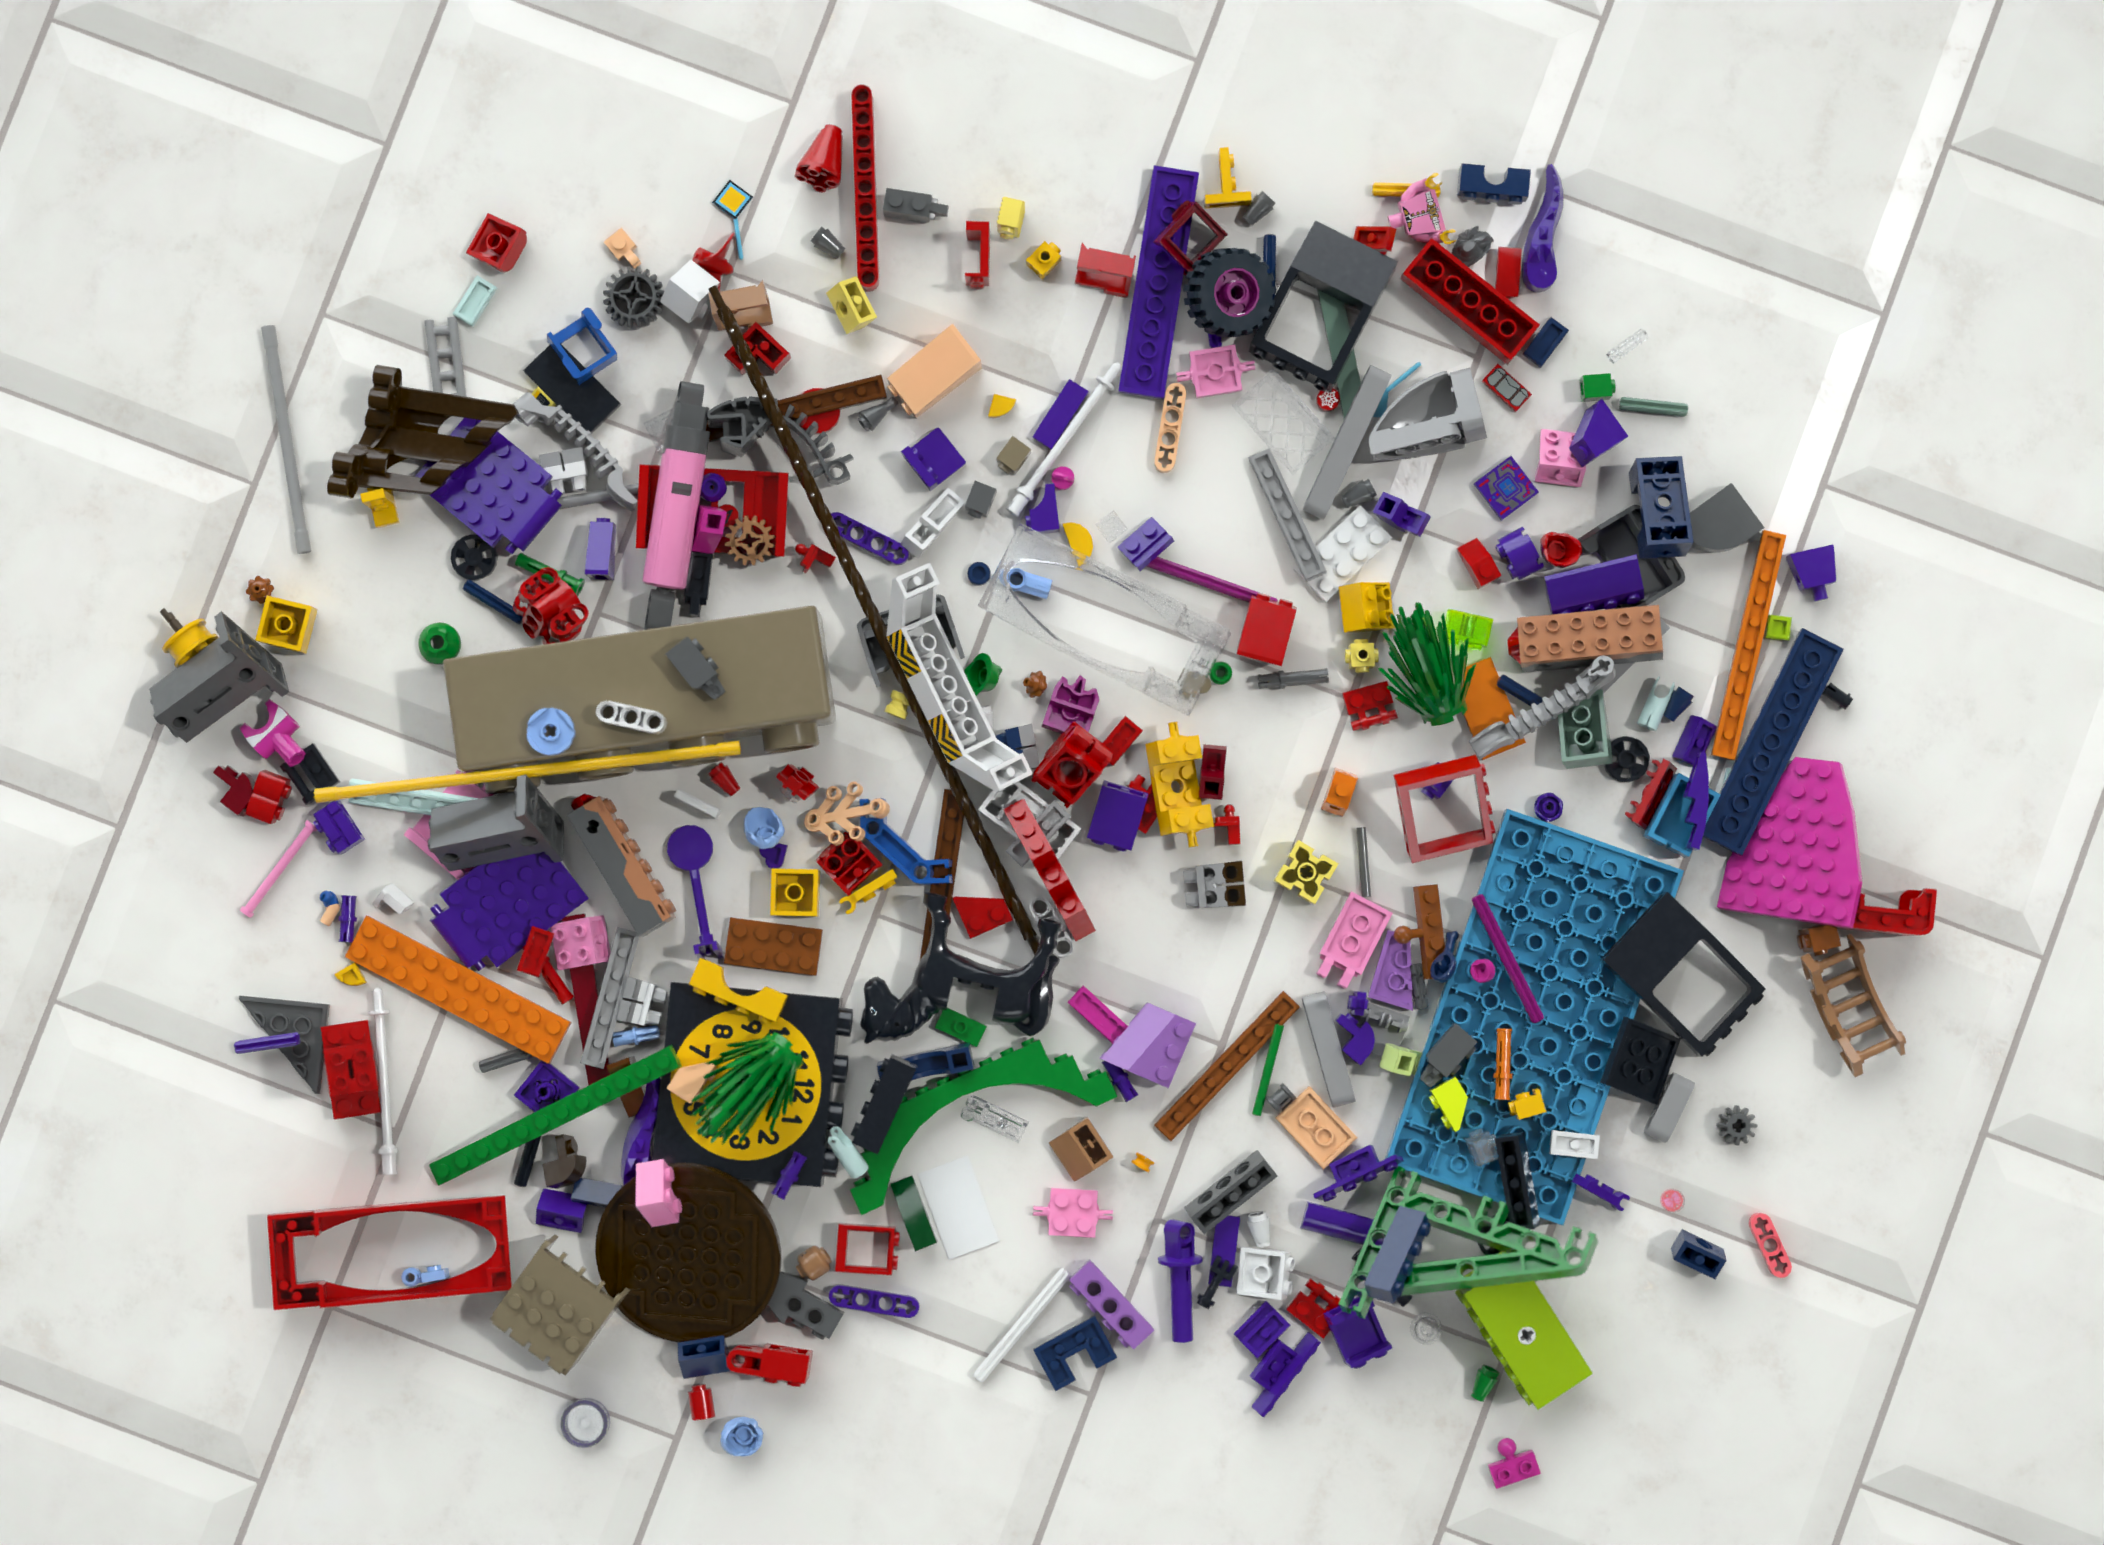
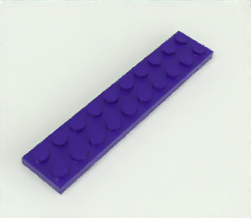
M1155 165L1153 167L1119 393L1164 399L1184 269L1161 245H1155L1153 241L1173 221L1171 218L1172 214L1184 201L1195 202L1199 172ZM1192 216L1170 238L1185 255L1187 254Z

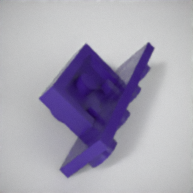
M1373 1145L1361 1148L1329 1164L1337 1183L1314 1193L1313 1196L1315 1199L1323 1200L1324 1202L1333 1200L1337 1197V1193L1343 1190L1344 1192L1351 1191L1357 1188V1184L1362 1181H1372L1378 1177L1377 1174L1380 1172H1390L1397 1169L1398 1164L1404 1161L1403 1157L1393 1155L1379 1161Z
M1307 1332L1293 1350L1277 1339L1250 1374L1253 1380L1265 1388L1251 1407L1262 1417H1265L1273 1409L1282 1393L1288 1389L1295 1376L1301 1372L1310 1356L1316 1352L1321 1342L1311 1333Z

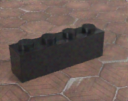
M891 1054L889 1060L884 1059L879 1070L883 1072L880 1081L875 1079L870 1090L873 1097L870 1102L865 1101L860 1112L864 1117L861 1123H855L850 1134L854 1136L853 1144L873 1153H879L916 1071V1064Z
M1525 1133L1502 1134L1495 1138L1505 1200L1509 1209V1222L1532 1230L1540 1225Z

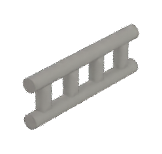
M448 317V325L434 327V320H425L433 392L443 393L441 381L455 379L457 393H452V395L467 397L457 317ZM449 334L451 348L437 349L436 336ZM452 357L454 370L440 372L439 358Z

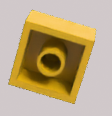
M267 595L255 641L307 654L318 609Z
M771 868L770 915L819 917L820 870Z

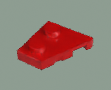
M953 897V901L970 939L1013 920L1004 899Z

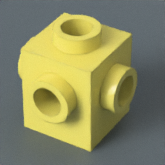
M1355 639L1354 643L1350 644L1348 649H1345V663H1349V669H1355L1356 673L1369 672V669L1375 666V662L1379 661L1378 648H1374V643H1368V639ZM1359 651H1365L1367 657L1361 659L1358 655Z

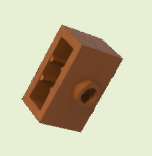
M1822 924L1798 930L1797 943L1804 953L1813 952L1814 956L1827 954V949L1841 946L1837 926Z

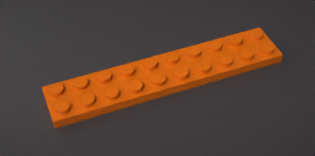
M367 915L345 955L351 961L548 1064L553 1060L572 1023Z

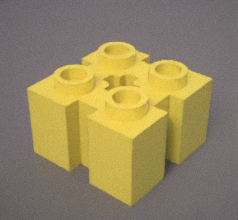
M1297 840L1287 856L1292 860L1289 866L1283 864L1273 881L1287 890H1291L1294 886L1300 890L1297 894L1299 897L1314 905L1324 890L1320 883L1323 878L1327 881L1330 880L1339 863L1323 854L1319 858L1313 856L1312 853L1315 849ZM1309 867V872L1312 873L1311 877L1302 878L1300 869Z

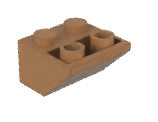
M1088 1117L1048 1142L1074 1182L1113 1158L1112 1153Z

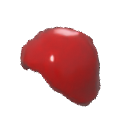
M1549 532L1540 539L1541 555L1546 563L1554 567L1565 568L1571 566L1579 560L1582 554L1580 541L1569 534Z

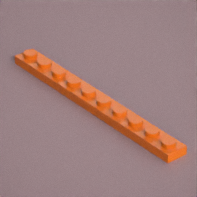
M1763 530L1761 533L1762 536L1760 537L1711 751L1712 756L1733 761L1737 754L1786 540V535Z

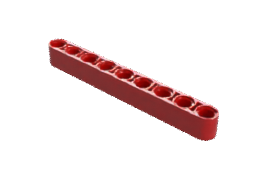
M861 84L854 87L851 94L857 277L863 290L871 292L879 286L874 105L871 89ZM861 93L868 95V99L864 102H859L856 99ZM860 116H867L869 118L868 123L864 125L859 124L857 120ZM866 138L870 141V144L867 147H860L858 145L859 140ZM862 161H868L871 166L867 170H861L859 164ZM863 184L872 186L871 190L867 193H862L859 188ZM865 206L872 208L871 214L867 216L860 213V210ZM870 229L873 231V235L867 239L861 236L862 231ZM865 252H871L874 254V257L871 261L862 260V255ZM865 275H873L875 280L871 284H865L862 281Z

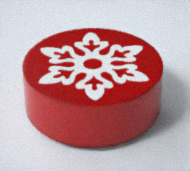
M1334 388L1332 392L1327 390L1319 391L1316 397V403L1323 411L1334 410L1340 402L1339 393Z

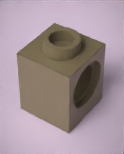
M1012 436L996 458L999 463L998 467L1007 474L1012 472L1016 475L1032 453L1031 449Z

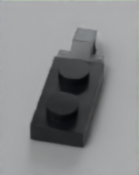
M691 552L684 593L685 603L690 604V616L700 617L701 605L707 604L713 554Z

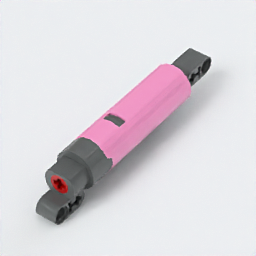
M680 381L677 400L674 405L672 424L666 426L642 580L645 584L656 586L657 588L651 589L649 594L644 630L671 626L675 592H670V589L683 590L686 588L710 432L706 431L709 408L702 407L704 396L703 384Z

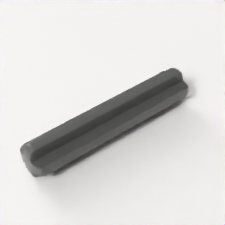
M518 1048L479 1061V1068L482 1073L534 1056Z

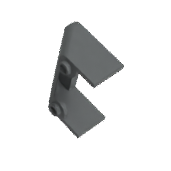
M936 594L935 614L952 648L957 647L960 659H963L965 656L946 599L943 595ZM889 610L880 613L886 628L888 626ZM866 617L857 623V629L875 685L879 687L881 685L877 673L888 671L890 665L871 628L870 621Z

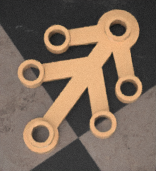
M855 781L848 784V793L834 812L827 813L834 802L842 797V791L839 788L830 786L826 791L827 798L821 806L806 814L804 819L805 827L811 832L821 831L828 837L829 842L836 846L843 843L844 835L838 830H833L827 823L836 822L849 832L850 838L855 841L863 840L865 837L864 829L855 826L848 819L870 814L878 819H882L889 814L890 806L883 799L877 798L872 800L869 805L849 808L856 797H859L863 792L862 785ZM857 786L856 792L853 793V788ZM836 790V795L832 797V793ZM859 830V835L855 837L856 831ZM838 834V839L834 841V837Z

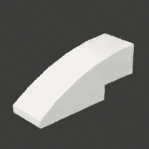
M947 488L905 535L901 545L919 559L963 507L965 501Z

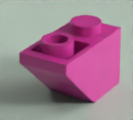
M699 505L692 551L714 553L723 535L726 511L717 507Z

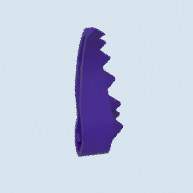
M1548 164L1546 168L1545 195L1539 212L1529 228L1522 258L1523 283L1529 290L1538 293L1551 288L1557 278L1553 239L1563 209L1564 192L1561 178L1553 164Z
M660 1077L646 1084L643 1102L629 1126L621 1159L623 1185L636 1176V1164L649 1162L653 1159V1138L657 1121Z

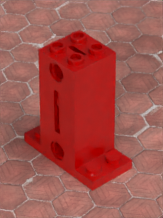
M368 1020L321 1027L334 1120L380 1113L379 1088Z

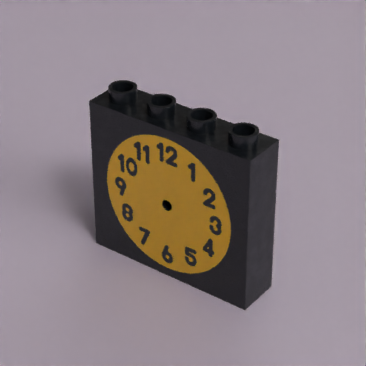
M671 982L664 1048L670 1045L673 1046L682 1065L680 1068L722 1057L719 1055L720 1053L737 1049L728 1047L726 1044L764 1038L768 1032L770 1035L776 1032L793 1044L790 1049L796 1056L800 1053L804 1063L797 1071L793 1104L791 1106L788 1101L785 1115H783L781 1108L772 1133H770L769 1128L773 1118L771 1116L770 1120L766 1122V1116L774 1096L769 1100L741 1144L739 1139L742 1134H739L738 1127L723 1145L722 1134L713 1143H711V1138L717 1132L713 1135L708 1134L706 1137H703L702 1134H697V1130L705 1121L700 1125H695V1123L702 1117L701 1113L706 1107L696 1116L691 1115L704 1104V1099L718 1087L702 1097L699 1102L696 1101L690 1104L667 1089L679 1068L661 1076L652 1161L664 1159L667 1164H701L726 1172L736 1179L777 1183L782 1175L780 1174L781 1170L786 1168L793 1152L796 1151L802 1156H806L807 1160H805L797 1175L799 1177L797 1182L794 1181L793 1185L822 1187L825 1177L836 1178L839 1160L832 1149L828 1148V1138L831 1128H842L844 1103L833 1102L832 1099L834 1083L846 1084L849 1056L837 1055L839 1036H851L853 1009L842 1008L843 998L784 993L788 995V999L778 1021H771V1024L757 1019L759 1015L750 1011L749 1015L736 1010L737 1005L731 1002L724 1005L715 1001V995L707 992L704 996L692 991L694 986L689 985V983ZM729 987L733 992L742 996H751L761 991ZM735 1059L719 1064L716 1066V1068L718 1069L734 1061ZM726 1069L716 1074V1076L711 1082L707 1080L703 1088L710 1085L712 1082H714L719 1077L727 1073L729 1070Z

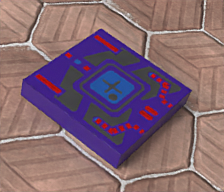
M1512 456L1508 457L1474 483V486L1501 521L1539 493Z

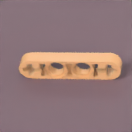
M1179 383L1170 384L1165 392L1154 460L1156 469L1162 473L1170 472L1174 468L1186 399L1185 387ZM1174 388L1179 389V393L1182 394V396H1178L1176 405H1181V408L1167 406V403L1172 404L1173 395H1170L1169 392H1173ZM1168 411H1176L1179 419L1174 423L1168 422L1165 418ZM1164 434H1173L1175 442L1172 445H1165L1162 442ZM1160 448L1174 450V453H1168V461H1171V464H1167L1166 468H1163L1162 463L1158 462V460L1163 459L1164 451H1159Z

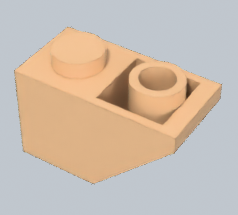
M705 1062L679 1068L667 1089L691 1104L693 1103L691 1100L704 1091L703 1086L707 1080L711 1082L716 1075L708 1079L703 1077L716 1070L717 1065H708Z

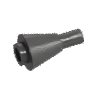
M891 397L883 404L859 412V423L865 430L873 431L887 412L898 405V401L895 397Z

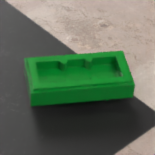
M950 1008L942 1011L935 1028L962 1041L970 1042L975 1047H978L987 1027Z

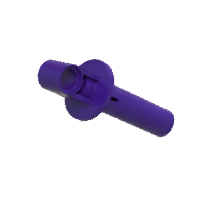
M1170 1219L1164 1226L1165 1255L1158 1257V1263L1170 1268L1172 1341L1186 1343L1193 1341L1191 1266L1202 1263L1203 1259L1201 1255L1195 1254L1194 1226L1188 1222Z

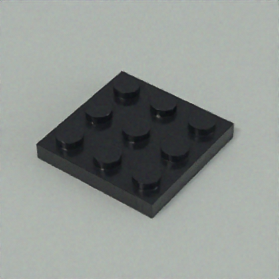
M1624 1016L1600 1083L1657 1105L1681 1039Z

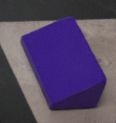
M1691 715L1672 756L1693 766L1696 754L1701 751L1706 752L1717 726L1702 717Z

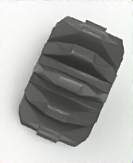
M1735 1105L1733 1111L1729 1107L1725 1108L1727 1116L1719 1114L1718 1117L1724 1121L1723 1123H1716V1127L1723 1128L1718 1134L1721 1137L1727 1135L1725 1138L1726 1143H1730L1733 1140L1734 1145L1738 1146L1740 1138L1742 1142L1748 1143L1746 1135L1755 1136V1133L1750 1131L1751 1128H1757V1124L1750 1123V1121L1754 1120L1755 1115L1747 1116L1748 1108H1743L1740 1112V1107ZM1732 1123H1741V1127L1737 1128V1132H1735V1128H1732Z

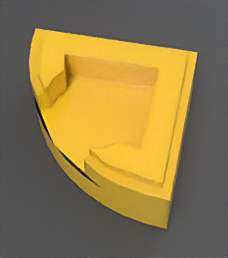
M994 394L988 417L998 418L1007 414L1013 409L1016 399Z
M355 962L334 974L339 981L347 985L359 986L367 983Z

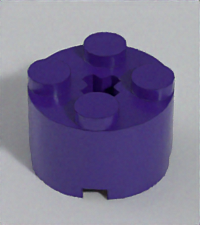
M1523 526L1498 539L1499 544L1495 547L1501 559L1506 557L1509 563L1506 569L1511 578L1517 577L1519 581L1544 568L1543 562L1538 565L1537 560H1539L1540 556L1529 535L1523 536L1522 532L1525 530Z

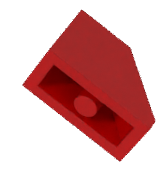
M1478 538L1456 549L1477 589L1490 584L1502 576L1492 556Z

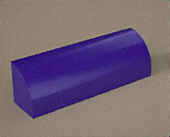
M1307 1201L1300 1228L1363 1245L1374 1219ZM1384 1238L1378 1239L1375 1245H1382Z

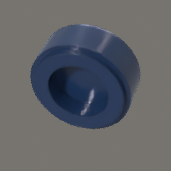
M975 562L968 568L967 575L972 584L982 586L989 581L991 572L985 563Z

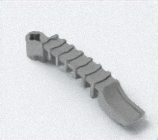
M526 392L513 403L519 412L515 418L527 427L534 421L545 423L547 426L555 421V429L559 433L564 428H567L568 430L564 433V436L568 441L576 436L577 439L574 444L577 448L583 445L587 446L583 450L587 458L593 453L596 455L590 461L594 468L601 463L605 464L595 474L600 480L610 473L606 486L609 496L630 511L637 509L636 503L638 501L623 484V469L618 465V460L609 454L607 448L604 449L600 445L598 439L595 440L591 436L589 430L586 431L581 427L579 421L573 420L570 413L566 414L560 405L557 407L542 405L529 392Z

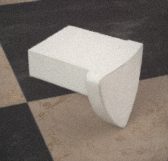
M394 884L387 885L373 902V905L377 908L386 902L399 915L410 909L414 904Z

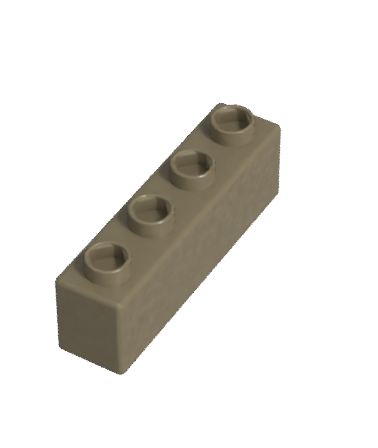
M815 606L449 658L443 661L457 766L466 773L627 755L666 748L671 750L714 745L725 742L724 740L761 734L766 753L796 751L818 746L820 742L817 726L830 725L836 720L822 616ZM687 636L691 640L696 638L704 648L701 651L706 659L711 657L719 667L716 672L719 674L718 679L726 692L716 700L711 698L703 689L694 690L665 655ZM604 701L648 709L661 713L666 718L667 726L662 733L652 734L611 725L597 717L596 709ZM605 707L603 717L605 719L611 718L614 715L613 707ZM556 708L562 710L570 716L574 723L575 738L571 746L561 754L549 756L539 753L528 742L527 727L529 719L540 709ZM631 711L626 715L628 724H633L637 721V713ZM658 716L652 717L649 721L651 729H656L661 724ZM548 725L545 736L555 737L557 728ZM727 756L671 761V764L675 767L701 765L722 761ZM633 766L577 773L579 780H596L631 774L634 768ZM540 776L529 778L536 787L540 786ZM517 779L484 783L485 792L487 794L512 792L517 786Z

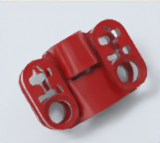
M550 567L541 569L521 584L518 595L513 602L514 612L517 615L523 616L522 626L527 635L532 639H536L538 636L542 637L543 645L552 644L549 642L550 636L558 639L557 643L572 641L580 634L582 625L586 622L589 615L587 607L580 602L573 589L561 580L557 571ZM549 574L553 577L554 582L548 584L541 580V576ZM520 602L527 603V608L525 606L521 608L519 606ZM574 609L582 611L583 619L577 616Z

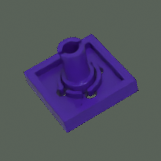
M541 1060L514 1096L536 1112L555 1103L558 1100V1096L561 1100L577 1092L580 1086L554 1065Z

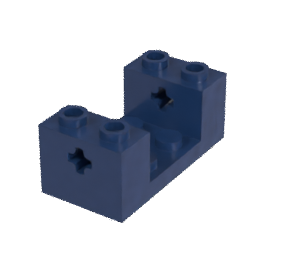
M1682 456L1636 458L1629 471L1631 494L1639 495L1643 527L1637 536L1640 559L1684 557L1689 552L1694 541ZM1664 497L1668 499L1670 505L1667 507L1661 506L1658 503V498Z

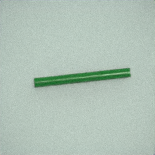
M1275 1024L1252 1112L1256 1116H1261L1284 1029V1026L1280 1024Z

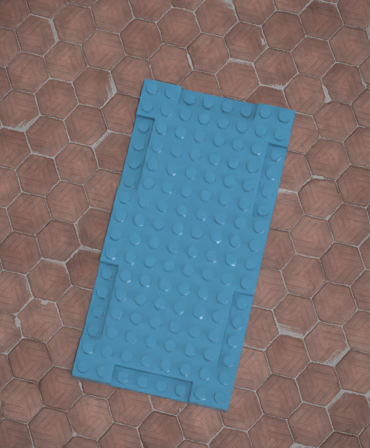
M1505 809L1477 895H1484L1544 1019L1537 1023H1532L1473 905L1454 956L1457 962L1455 973L1452 978L1445 982L1401 1116L1398 1118L1385 1159L1393 1155L1401 1156L1404 1161L1399 1163L1398 1166L1407 1171L1417 1172L1421 1176L1481 1197H1490L1498 1203L1499 1201L1506 1203L1495 1138L1502 1134L1524 1132L1539 1217L1564 1225L1577 1184L1573 1183L1572 1180L1576 1174L1581 1175L1586 1158L1549 1154L1551 1131L1595 1134L1610 1090V1086L1600 1083L1623 1017L1634 1019L1640 1002V998L1610 971L1600 959L1663 892H1668L1675 898L1684 870L1513 810ZM1479 959L1490 960L1495 967L1493 979L1484 983L1475 981L1470 972L1474 961ZM1453 1023L1459 1025L1477 1041L1474 1046L1477 1048L1470 1058L1464 1057L1459 1063L1461 1068L1454 1075L1468 1097L1460 1130L1457 1132L1452 1131L1451 1128L1446 1129L1441 1120V1117L1444 1115L1440 1108L1435 1109L1428 1098L1431 1096L1430 1089L1451 1078V1076L1441 1078L1431 1088L1419 1079L1428 1065L1426 1054ZM1496 1029H1512L1510 1100L1495 1099L1496 1078H1493V1074L1496 1073ZM1533 1089H1540L1546 1110L1545 1113L1520 1120L1516 1119L1515 1115L1511 1116L1507 1102L1515 1100V1095L1529 1091L1530 1095H1532Z

